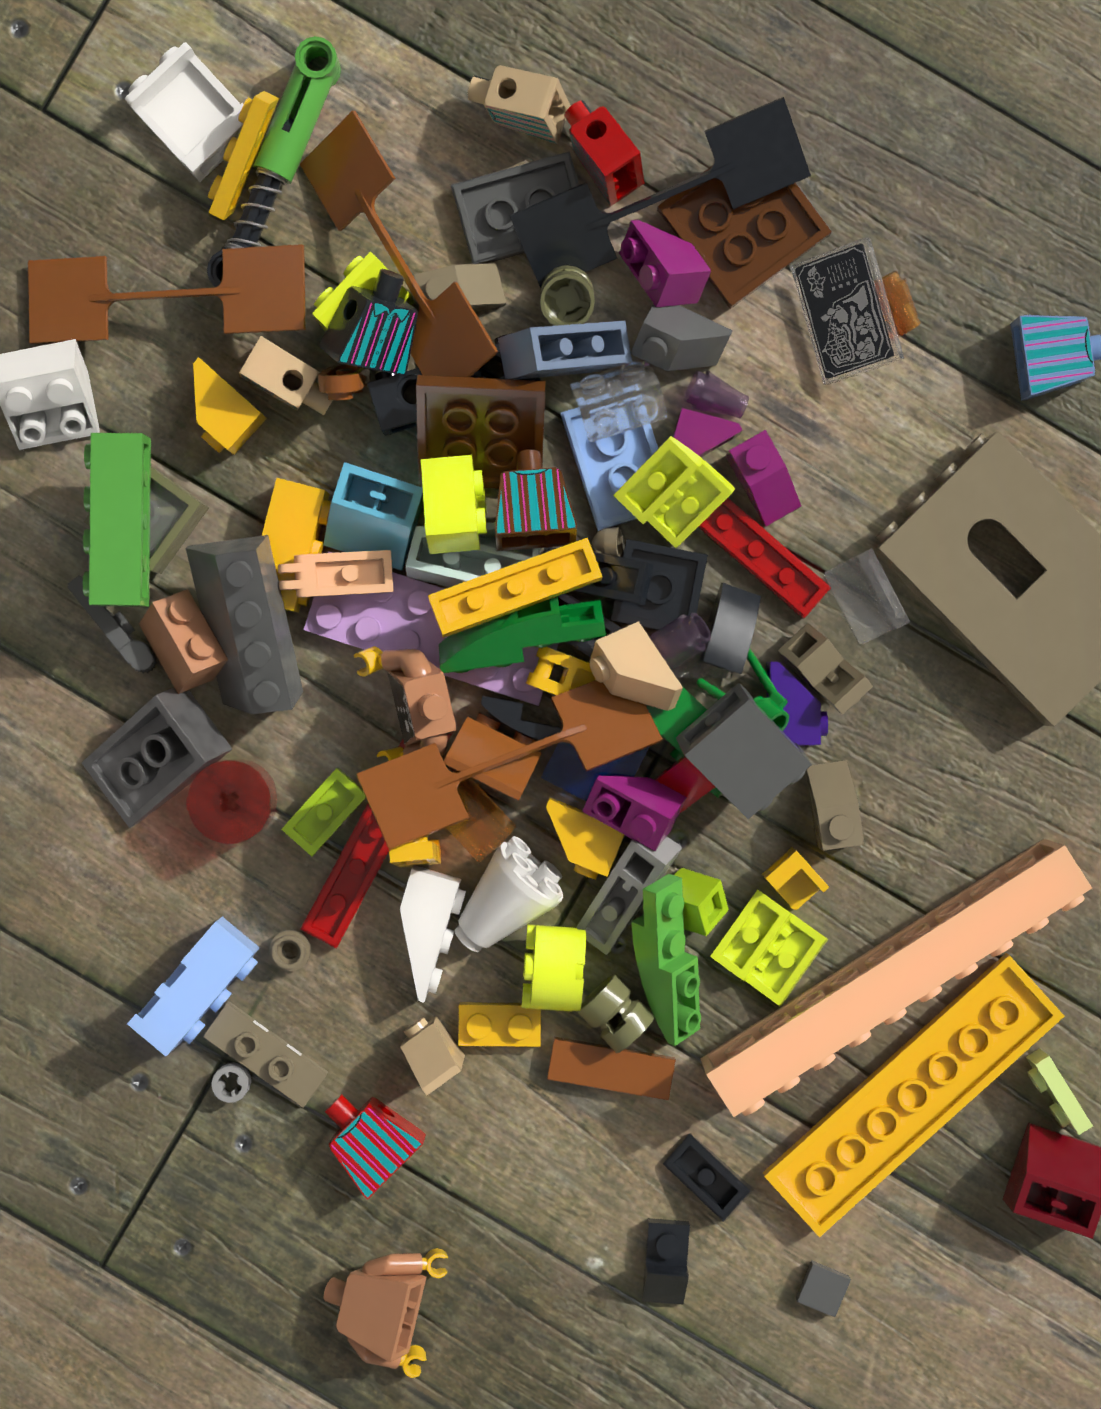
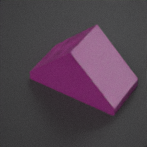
M681 408L673 438L691 449L698 456L703 457L738 437L743 430L739 423Z

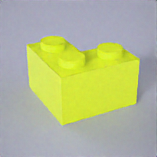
M472 455L421 459L425 532L429 553L438 554L480 550L479 534L487 533V506L482 470L474 471Z

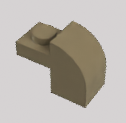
M809 623L802 627L778 650L809 688L829 707L832 706L842 715L858 703L861 697L873 687L861 672L841 656L829 639Z

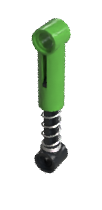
M309 37L302 41L296 49L295 66L253 165L258 177L255 185L248 188L250 192L248 202L241 205L243 214L239 221L234 222L236 230L233 238L228 239L225 244L226 246L214 254L208 262V279L215 288L222 281V249L261 246L258 240L263 228H268L265 224L270 211H275L273 204L277 195L282 194L280 187L281 185L292 183L330 88L340 78L341 67L337 53L331 42L325 38ZM321 56L328 59V64L322 70L313 71L308 68L310 61L315 57Z

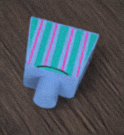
M1024 315L1019 316L1010 323L1021 401L1081 383L1095 376L1094 361L1101 360V335L1090 336L1086 317Z

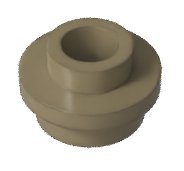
M296 930L280 932L273 938L269 947V955L273 964L277 968L288 972L302 968L308 962L311 954V946L308 939ZM287 943L295 944L298 949L297 956H286L283 950L284 945Z

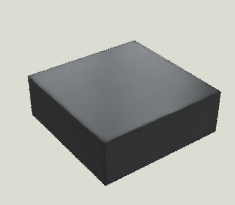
M811 1260L796 1295V1300L808 1307L836 1317L851 1279L849 1275Z

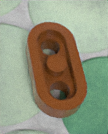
M348 364L330 366L318 373L319 392L327 393L328 400L352 399L353 393L363 392V388L368 385L367 383L371 382L370 369Z

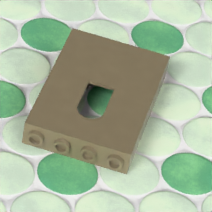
M999 431L991 434L988 438L981 433L966 447L964 451L969 456L958 467L952 462L934 479L939 486L929 496L922 491L905 508L910 514L899 525L893 520L875 537L880 544L873 552L1044 726L1054 727L1101 681V535ZM986 519L1000 523L1046 570L1017 599L971 553L967 538L970 529L975 523Z

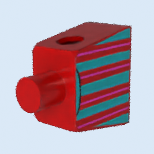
M583 100L571 105L566 110L564 117L571 125L569 133L573 151L606 201L612 206L645 184L641 153L606 107H599L592 112Z
M341 1094L324 1111L340 1127L332 1136L328 1145L367 1200L423 1145L426 1134L374 1097H371L357 1110Z

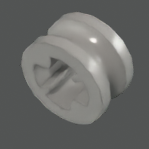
M236 1062L221 1066L212 1079V1090L215 1096L227 1103L237 1102L242 1099L251 1086V1075L248 1069ZM231 1073L237 1074L239 1076L237 1083L242 1086L241 1090L238 1091L237 1087L232 1092L225 1090L226 1082L221 1079L222 1075L225 1074L228 1078Z

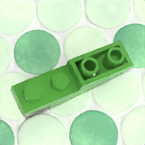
M667 874L643 888L644 915L632 921L631 925L636 962L648 1003L668 1044L676 1046L700 1030V978L698 976V957L685 952L686 939L684 935L682 878Z

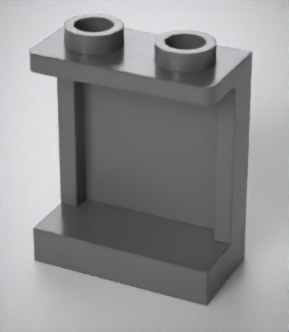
M740 683L736 684L676 737L684 756L747 819L751 818L756 812L766 809L777 794L789 784L799 781L805 771L812 765L803 749L797 743H793L766 715Z

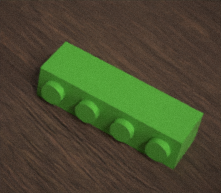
M91 433V444H86L84 448L85 467L90 469V486H86L84 489V508L86 512H90V529H85L83 535L84 552L89 554V571H85L83 575V593L85 597H89V605L149 607L151 438L143 433Z

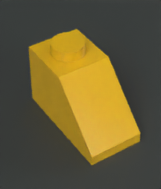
M198 357L193 363L196 422L206 430L201 438L218 453L226 448L235 455L267 418Z
M549 797L546 808L568 860L575 864L573 870L595 880L598 874L608 877L624 834L582 812L583 810Z

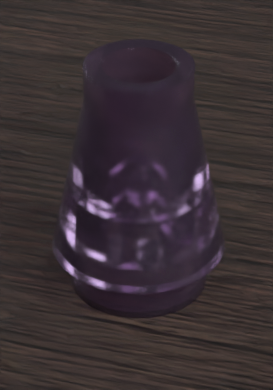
M696 371L689 382L684 401L692 404L693 410L730 415L740 419L748 405L749 396L739 392L710 371L705 373Z

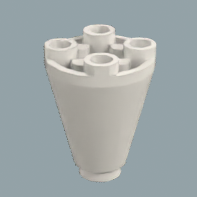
M513 836L508 842H502L495 851L458 920L459 925L455 929L456 936L467 948L474 952H479L483 947L489 948L555 908L562 901L563 893L558 884L562 878L561 873L550 862L543 861L541 863L531 854L527 844L520 838Z

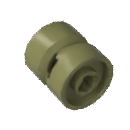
M564 265L554 268L546 275L541 285L540 305L543 315L555 326L583 324L589 319L594 310L595 303L591 279L583 270L576 266Z
M613 974L599 984L583 1000L581 1010L576 1012L592 1028L600 1027L602 1029L601 1038L617 1054L631 1045L648 1028L655 1017L639 999L630 1000L629 988ZM618 1012L622 1015L620 1019L615 1016Z

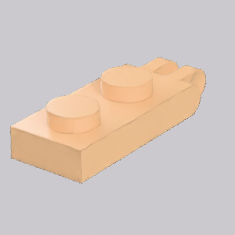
M391 550L294 555V564L278 565V573H295L296 579L292 581H279V590L296 589L297 597L394 592Z

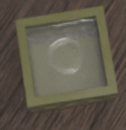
M151 466L150 571L162 574L209 507L153 466ZM90 513L84 520V523L90 526Z

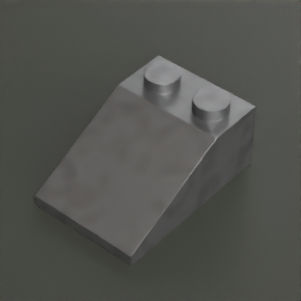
M173 687L155 695L91 753L82 764L127 826L131 828L207 772L228 754L232 748L192 693L188 690L178 694Z

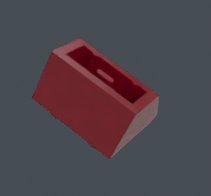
M1028 1122L1002 1200L1013 1213L1093 1239L1101 1216V1146Z

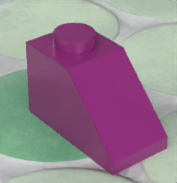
M766 430L727 452L725 455L726 459L765 527L801 507L788 469Z

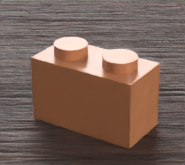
M188 589L152 602L139 623L178 694L214 680L228 661Z

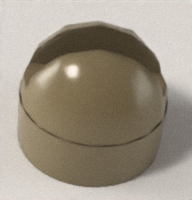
M620 527L599 530L592 539L593 551L623 557V536Z

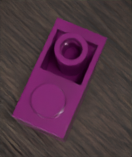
M631 220L625 238L621 243L619 254L655 307L698 303L711 270L692 243L640 220Z
M598 776L582 812L656 852L672 830L687 797L648 777Z

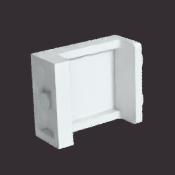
M186 42L179 48L172 47L165 52L159 61V66L149 76L143 75L136 79L129 88V94L125 97L132 110L199 182L223 161L224 152L233 136L238 138L243 123L239 122L238 118L244 104H240L199 60Z

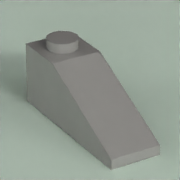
M666 837L655 852L632 839L576 927L577 929L586 930V940L608 955L643 907V888L665 876L683 847L669 837Z

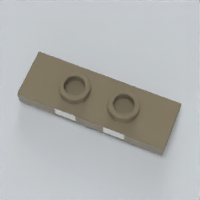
M229 1001L203 1036L303 1108L328 1074V1071Z

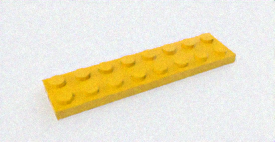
M1005 953L763 1172L764 1177L811 1229L821 1237L1065 1016L1013 958Z

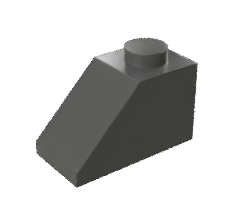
M653 304L643 322L631 354L666 371L716 366L733 330L680 305L655 307Z

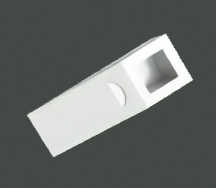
M414 865L402 899L400 913L418 1001L425 1002L428 992L434 994L437 992L443 971L435 968L439 953L448 954L454 930L447 929L451 913L460 914L466 891L459 889L460 878Z

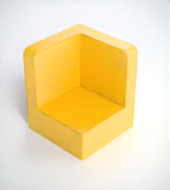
M792 847L762 873V876L794 910L799 909L819 890L824 893L829 888L798 851Z

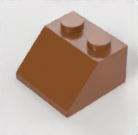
M479 712L476 719L467 716L444 759V763L461 772L537 741L518 731L511 737L498 730L501 725L500 722ZM538 750L475 775L472 778L519 801L542 752Z

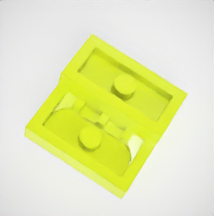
M670 436L613 496L642 524L648 521L665 539L677 548L733 493L735 487L700 456Z
M757 889L710 957L741 980L749 983L774 1003L782 1006L828 939Z

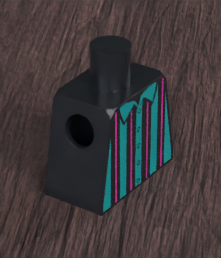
M380 269L373 290L357 286L348 288L319 347L338 363L405 376L418 314L413 306L401 297H398L404 277L393 271Z

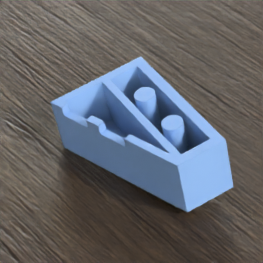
M221 917L180 962L181 964L166 982L158 987L154 992L155 995L141 1012L135 1014L127 1025L165 1056L173 1051L183 1040L190 1044L205 1027V1024L200 1021L209 1009L216 1013L231 996L232 993L226 988L235 977L243 981L257 965L258 961L253 956L260 947L224 917Z

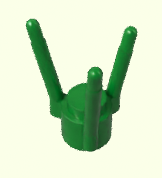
M749 648L747 661L770 696L769 698L758 696L753 700L783 731L789 722V714L783 709L787 705L788 700L778 693L757 657ZM699 678L696 682L699 687L718 700L726 694L702 678Z

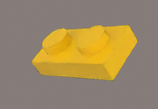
M460 1002L458 1046L541 1047V1009L521 1008L522 1003Z

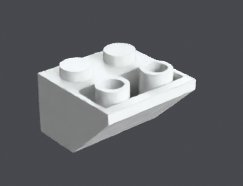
M76 339L0 354V406L19 450L91 436V433L100 432L88 370Z

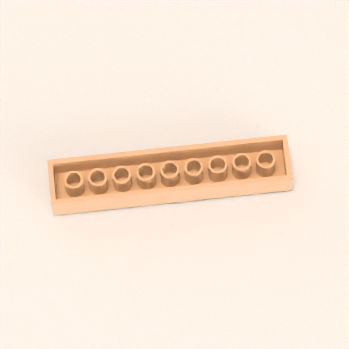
M1043 839L702 1057L701 1062L705 1073L733 1117L741 1112L744 1116L750 1115L764 1105L765 1101L763 1098L776 1090L779 1093L786 1092L798 1084L800 1081L798 1076L812 1067L816 1071L829 1065L836 1058L834 1053L846 1045L853 1048L866 1041L871 1036L870 1030L882 1022L885 1025H889L902 1018L907 1013L905 1008L918 999L920 1002H926L942 991L940 985L953 977L959 980L974 972L978 968L976 962L989 954L995 957L1013 946L1012 939L1026 931L1027 934H1032L1049 923L1047 917L1057 910L1068 911L1084 901L1083 894L1092 889L1065 845Z

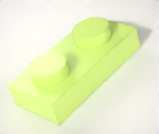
M1040 1048L1026 1056L1032 1066V1069L1027 1071L1040 1093L1047 1091L1054 1104L1049 1106V1109L1062 1128L1068 1125L1078 1135L1093 1127L1050 1056Z

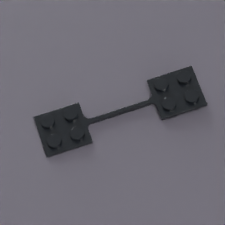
M784 97L705 130L704 132L714 157L713 165L708 171L611 213L601 212L595 204L587 182L509 215L540 288L546 275L556 267L564 265L576 266L587 272L618 259L607 232L611 222L708 180L717 178L723 182L732 208L735 209L810 177L811 174Z

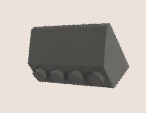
M263 535L187 546L186 553L200 611L228 658V661L216 676L222 703L250 714L292 710L302 695L303 688L281 590H279V581L269 536Z

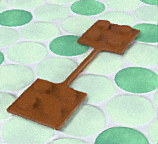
M352 110L300 163V166L338 231H342L360 213L364 212L398 271L404 277L405 283L420 306L411 356L422 375L471 377L494 357L498 350L457 282H453L434 300H429L425 297L376 214L374 207L377 196L396 178L358 114Z
M304 245L222 249L223 279L216 288L112 293L107 284L106 256L28 260L29 343H58L76 339L77 342L108 340V310L114 302L217 296L222 300L224 334L306 330Z
M595 680L551 697L563 724V729L560 733L459 773L448 770L436 743L359 772L356 776L390 851L469 819L457 790L458 785L465 779L559 742L570 743L575 748L587 772L659 743L663 739L645 704L612 695L603 682L600 683Z

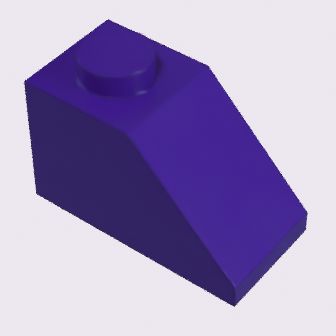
M766 662V674L778 693L788 700L787 705L783 709L789 714V722L783 732L793 743L798 745H821V736H827L828 734L827 711H821V703L779 662Z

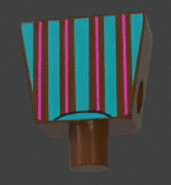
M537 450L518 452L516 454L517 470L504 471L500 475L495 526L496 551L561 547L576 542L577 523L561 470L557 467L542 468L541 453Z

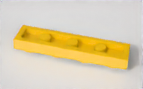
M587 537L428 595V600L444 638L601 581L603 576Z

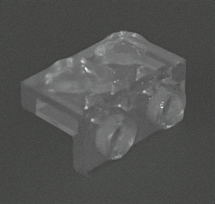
M647 361L631 362L623 365L620 369L601 375H589L579 382L570 384L573 398L582 417L586 435L590 442L667 418L660 383L651 364Z

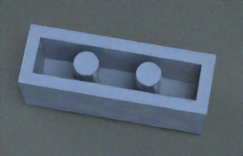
M625 321L530 327L498 338L505 379L517 380L601 372L632 362Z

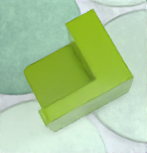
M680 868L674 875L682 878L684 929L707 936L729 910L722 882L720 879Z

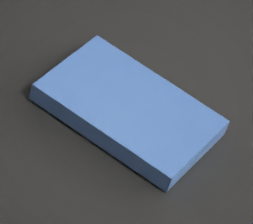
M639 388L560 413L597 531L637 519L613 495L658 449Z

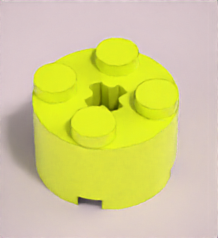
M527 924L526 949L533 950V953H525L523 977L524 980L531 981V984L523 983L521 1008L570 1012L580 1011L584 983L583 967L585 965L586 930Z

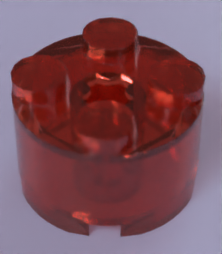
M228 759L207 766L195 777L189 789L186 806L193 824L204 836L213 841L228 845L240 843L261 833L273 820L277 807L276 787L270 774L257 763L243 759ZM237 792L240 795L237 800L240 809L237 807L229 809L226 805L229 800L226 794L230 795Z

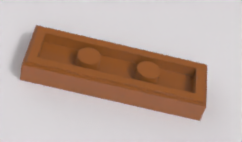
M554 1037L547 1079L669 1100L676 1059L675 1057L624 1049L616 1054L610 1046Z

